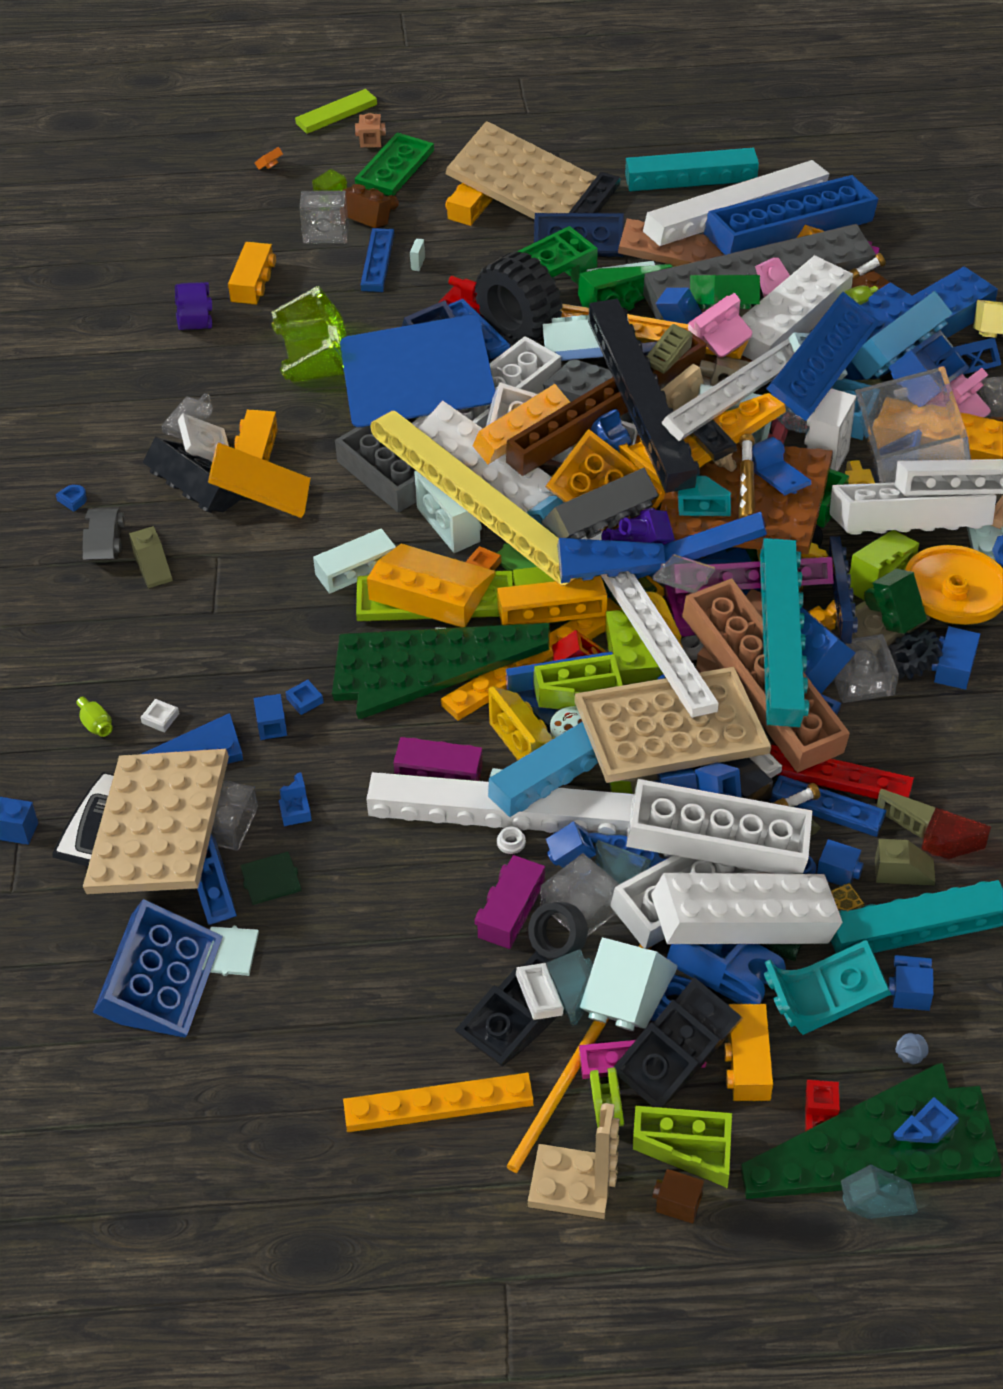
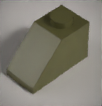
M154 526L129 533L133 554L147 587L152 588L173 581L162 544Z
M878 840L875 856L876 883L935 886L934 858L909 840Z

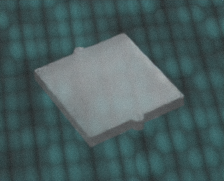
M674 554L665 564H661V568L653 576V580L695 594L703 584L708 583V579L715 572V567Z

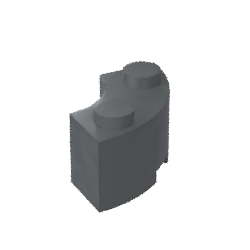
M120 508L88 509L85 520H90L89 529H83V559L118 558V553L122 551V543L119 536L121 528L125 527L124 512H121Z

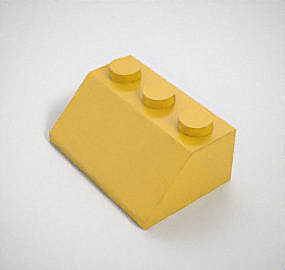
M494 686L488 688L490 725L517 760L554 739L548 733L543 720L537 719L533 714L531 705L527 701L524 702L518 693Z

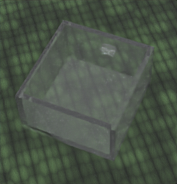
M944 366L855 390L861 425L879 483H895L898 461L971 460L968 435Z

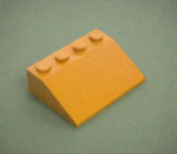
M588 429L545 487L562 501L567 502L640 470V468ZM650 477L658 493V496L652 501L653 506L650 508H655L656 510L664 499L665 491L658 482Z
M400 544L379 559L367 577L369 600L455 626L466 627L496 572Z

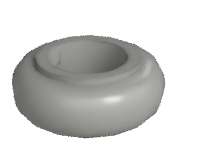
M695 635L681 639L683 650L689 659L697 660V654L704 647L698 637Z

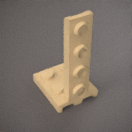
M692 364L661 389L666 394L668 407L672 408L673 411L698 396L700 384H704L700 367ZM733 453L714 461L717 466H723L730 472L734 471L737 467L735 460L731 456Z
M605 1103L601 1105L600 1127L597 1128L595 1153L539 1144L528 1197V1207L605 1219L610 1187L616 1186L618 1172L617 1150L620 1119L614 1118V1104Z

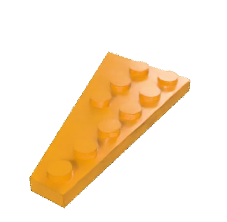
M767 393L741 402L739 408L725 411L713 420L737 444L742 435L752 434L785 413L786 408L783 402ZM691 435L684 438L685 443H689L691 456L694 461L698 462L699 468L712 460ZM642 440L631 446L627 443L619 445L620 454L640 469L645 468L647 474L662 485Z

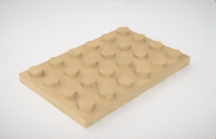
M487 121L446 170V175L535 219V213H569L596 178L591 173Z
M729 667L699 673L719 703L718 712L691 718L667 678L576 693L575 704L606 783L704 766L715 762L721 763L770 754L771 745L735 668Z
M226 749L119 756L83 884L86 894L195 889L199 887L229 758Z

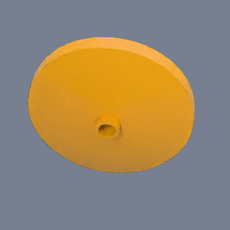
M956 545L934 546L914 555L906 566V571L914 572L925 613L932 618L952 624H977L994 618L1003 610V568L994 559L980 551Z

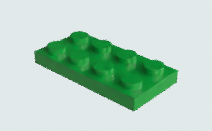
M397 132L355 177V184L363 185L367 190L372 188L378 189L379 192L386 196H394L433 153L434 143Z

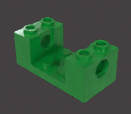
M570 226L518 251L530 254L531 258H537L541 261L540 264L547 267L551 277L565 272L578 286L580 273L587 272V269L597 268L598 248Z

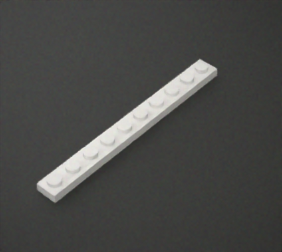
M789 339L778 344L666 416L662 424L668 429L670 434L678 441H681L772 381L794 354Z
M629 571L620 572L618 576L614 577L602 574L601 577L691 718L718 712V701L635 575Z

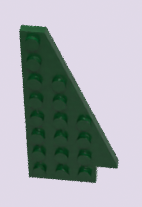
M549 623L340 634L332 689L333 700H357L358 719L366 718L549 650L550 646Z
M938 1063L741 1164V1175L746 1199L998 1177L1002 1173L999 1155L980 1086L949 1088L943 1063ZM933 1097L959 1119V1122L938 1143L899 1141L894 1138V1133L911 1115L915 1117Z

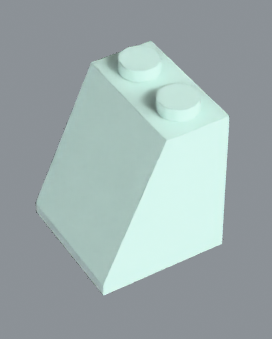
M602 937L580 1008L590 1013L588 1018L598 1022L606 1023L608 1018L617 1021L616 1026L633 1031L634 1026L646 1029L676 972L677 965L656 951Z

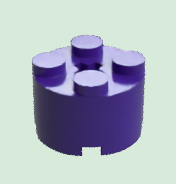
M208 282L180 283L175 285L176 318L179 330L212 329L211 315H208L209 311H212V299L207 297L209 296Z

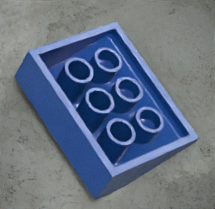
M143 899L130 917L93 1013L120 1025L185 1038L189 1032L223 936ZM214 940V943H213V945H212V948H211L210 954H209V956H208L206 965H205V967H204V970H202V967H203V965H204V962H205V959H206V957H207L208 951H209V949H210L211 943H212V941Z

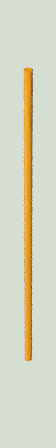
M594 1020L579 1045L594 1044L606 1023ZM579 1046L508 1162V1170L514 1173L519 1171L580 1069Z

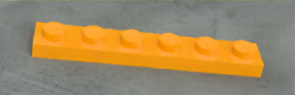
M529 1073L345 1098L343 1103L347 1132L529 1107L533 1106V1095Z

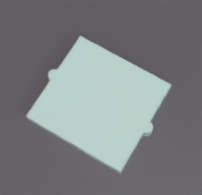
M237 926L232 928L211 927V931L222 935L223 938L210 972L222 973L223 976L228 974L249 976L259 931L239 929ZM213 940L212 943H211V946H210V949H209V951H208V954H207V957H206V959H205V962H204V965H203V967H202V970H204V967H205V965H206V962H207L208 956H209V954H210V951H211L212 945H213V943H214V940Z

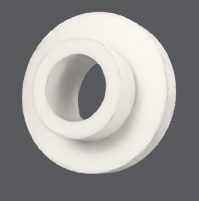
M516 827L504 828L497 837V846L504 853L515 854L525 847V836Z

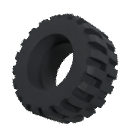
M518 251L509 252L485 266L477 277L475 292L477 293L476 302L480 306L481 316L483 315L486 321L499 334L500 332H504V336L511 334L512 338H517V341L526 336L536 342L544 337L543 324L552 323V318H561L562 300L559 298L561 293L555 285L554 277L550 276L546 266L540 264L541 261L537 258H531L530 254Z

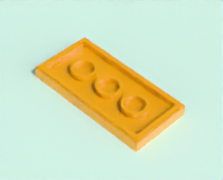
M218 442L215 447L208 483L302 518L305 513L311 478Z

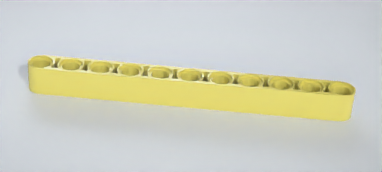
M390 411L371 422L372 434L379 442L561 585L568 584L561 583L558 537L398 412Z

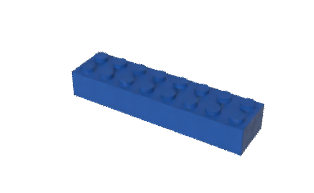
M853 175L710 210L708 211L704 235L722 253L727 255L795 239L805 225L828 231L854 224L861 225L873 221L879 198Z
M964 266L913 295V297L922 301L932 292L936 291L953 313L945 320L948 324L941 329V332L948 338L974 323L977 300L996 302L998 289ZM852 361L845 368L848 373L845 378L848 380L865 379ZM888 369V370H887L885 373H883L880 377H882L883 375L889 373L891 370ZM873 375V376L870 377L869 379H878V378H877L875 375Z

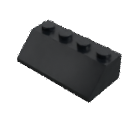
M155 436L142 463L151 468L150 473L165 478L167 485L174 489L182 490V495L192 501L196 500L199 503V508L209 513H212L213 510L225 512L245 498L242 495L208 483L212 466L211 461L186 452L183 443Z

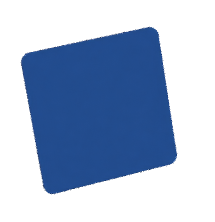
M465 315L344 337L340 341L351 421L355 427L370 426L371 422L390 411L398 412L405 419L428 416L442 401L456 410L490 405L492 403L495 387L480 319L476 315Z

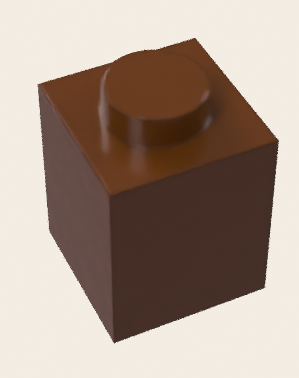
M667 1169L663 1180L657 1179L652 1198L657 1199L656 1212L693 1224L703 1196L704 1180Z

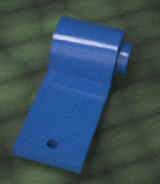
M771 437L755 443L752 446L754 473L784 495L796 494L797 490L811 485L809 478L784 461L783 454L785 449L780 440Z

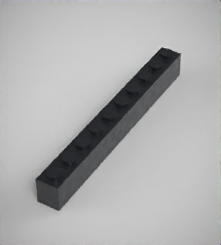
M618 299L590 303L588 323L665 493L695 488L696 478L700 475L699 464L691 456L689 443H685L684 439L678 441L662 424L665 417L674 411L667 405L666 394L659 388L658 377L651 371L650 360L643 354L642 343L636 339L633 324L628 322L626 309L621 307Z

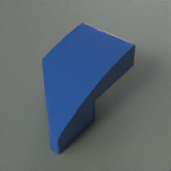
M297 773L294 776L295 781L291 785L283 786L280 789L281 799L279 800V806L284 826L312 821L302 773Z
M933 1097L915 1117L911 1115L894 1133V1138L899 1141L938 1143L959 1122V1119Z

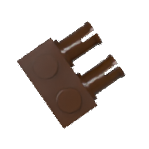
M353 184L352 187L343 189L340 215L373 228H378L388 224L389 212L391 209L398 207L399 201L393 195L383 196L384 194L379 192L378 189L372 188L367 190L363 185Z

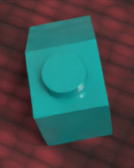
M697 476L695 488L678 491L679 516H731V492L707 476Z

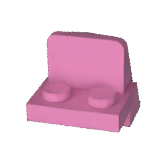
M735 293L726 296L688 323V331H691L707 343V347L720 358L733 352L752 337V330L739 315L740 299Z
M983 368L968 379L961 374L924 404L985 418L991 410L976 392L984 386L982 381L988 374Z

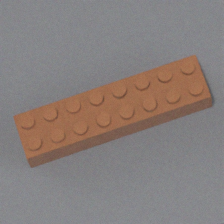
M731 578L687 595L682 617L721 669L735 668L760 723L795 771L798 773L843 754L850 732L809 679L807 694H804V699L809 700L808 716H803L801 727L767 725L762 617L734 580Z

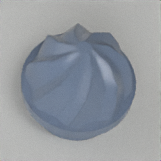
M908 1033L897 1041L895 1050L898 1057L904 1063L918 1064L928 1055L927 1042L919 1034Z

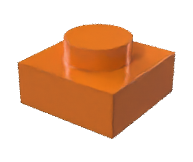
M277 147L254 163L258 170L265 166L267 169H270L279 163L277 159L283 153Z
M479 546L466 563L495 570L501 563V555Z

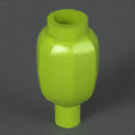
M861 285L850 288L845 293L859 305H862L869 300V297L878 288L876 286L869 288L868 286Z
M80 697L76 704L81 709L79 717L83 725L92 734L99 735L100 737L109 735L113 730V726L111 725L112 719L107 711L97 702H89L85 697Z

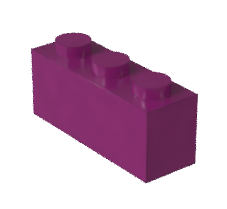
M400 737L393 762L394 774L479 781L483 767L482 747Z
M513 855L508 865L504 864L502 866L498 884L496 887L492 886L490 888L486 906L484 909L480 908L475 917L478 938L511 949L545 884L544 865Z

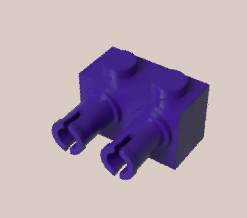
M655 508L642 510L636 518L621 519L619 528H606L601 535V540L662 543L663 545L675 540L667 511L655 510Z

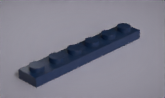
M830 536L828 555L832 557V589L839 637L845 644H851L852 633H857L858 619L855 617L853 588H850L851 575L848 574L849 564L848 560H846V547H842L840 537Z

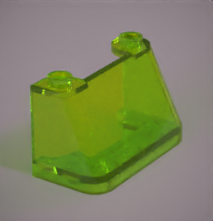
M319 285L272 311V328L277 335L281 334L285 340L288 359L281 362L282 367H280V371L286 380L290 379L292 382L345 375L340 341L347 337L344 321L338 309Z

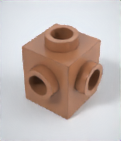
M368 113L359 115V123H355V134L359 136L360 148L381 147L382 136H386L385 123H381V114Z

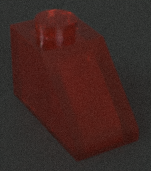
M936 808L925 831L921 850L935 856L952 859L984 849L988 843L991 826Z

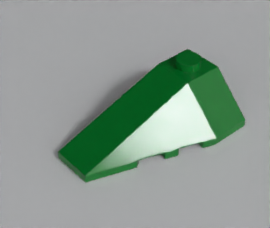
M666 264L599 268L580 273L578 295L582 307L589 308L590 303L618 299L621 307L630 311L635 308V303L645 298L643 295L645 274L672 268L673 266Z

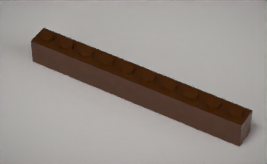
M692 333L691 348L669 370L663 374L651 368L652 373H655L658 377L660 390L692 364L699 367L700 361L705 359L707 343ZM614 378L608 379L508 439L506 463L521 476H524L575 445L588 429L591 430L593 423L603 414L615 409L619 411L620 416L627 413L628 409Z

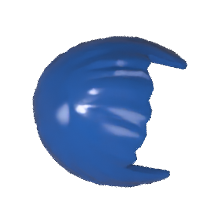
M617 409L600 416L591 427L593 433L618 452H620L619 445L627 443L630 446L632 443L628 431L622 425Z

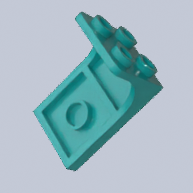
M867 940L811 966L798 970H783L776 967L771 959L765 961L768 969L767 972H764L765 979L769 987L774 989L777 995L774 998V1002L780 1014L785 1015L790 1027L796 1026L802 1035L891 995Z

